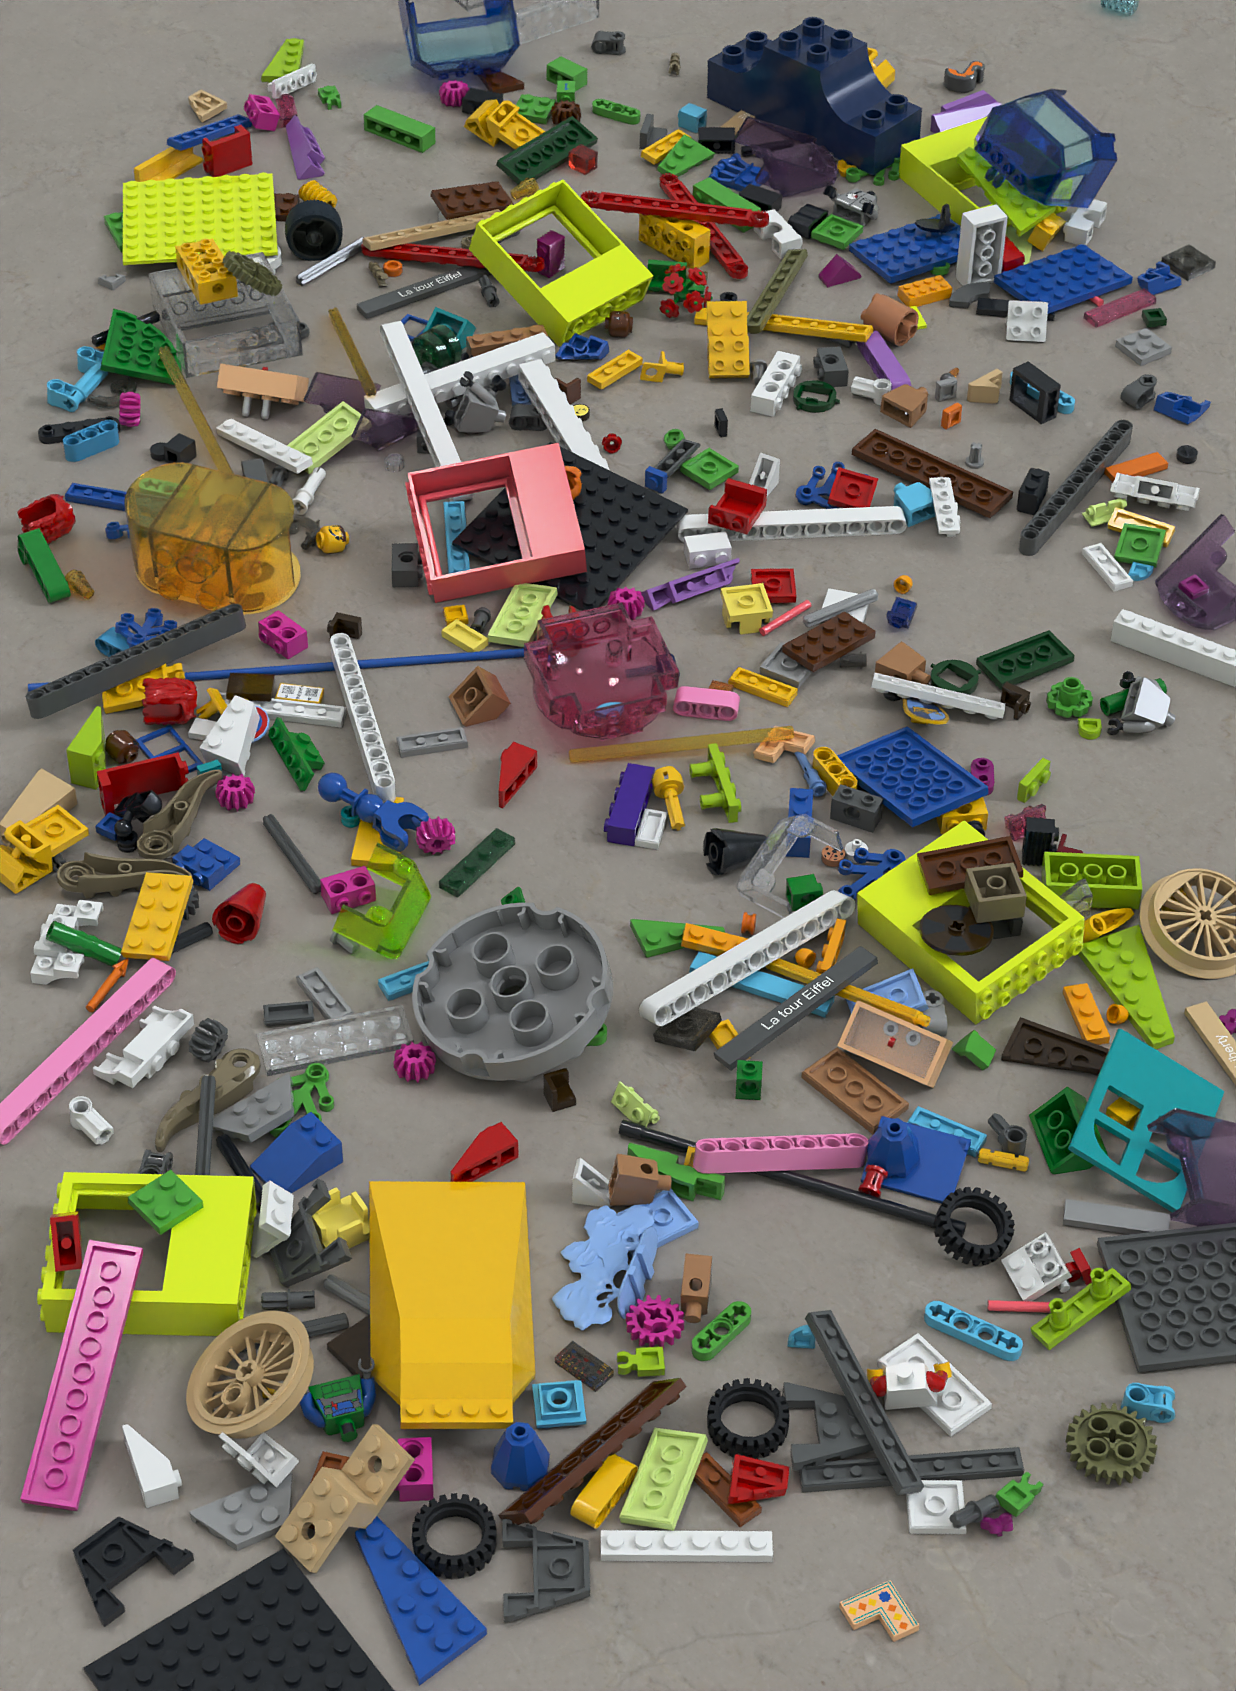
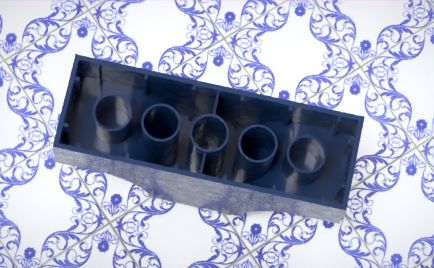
M819 17L805 18L802 24L790 31L781 32L779 37L773 41L768 39L767 34L764 32H750L746 35L745 39L734 45L725 46L722 52L708 59V99L736 112L742 110L754 116L755 121L836 159L844 160L847 164L854 165L856 168L873 176L893 164L895 158H900L901 145L920 139L922 108L908 102V98L904 95L891 94L882 85L871 66L866 42L854 38L852 32L848 30H836L825 25L824 20Z

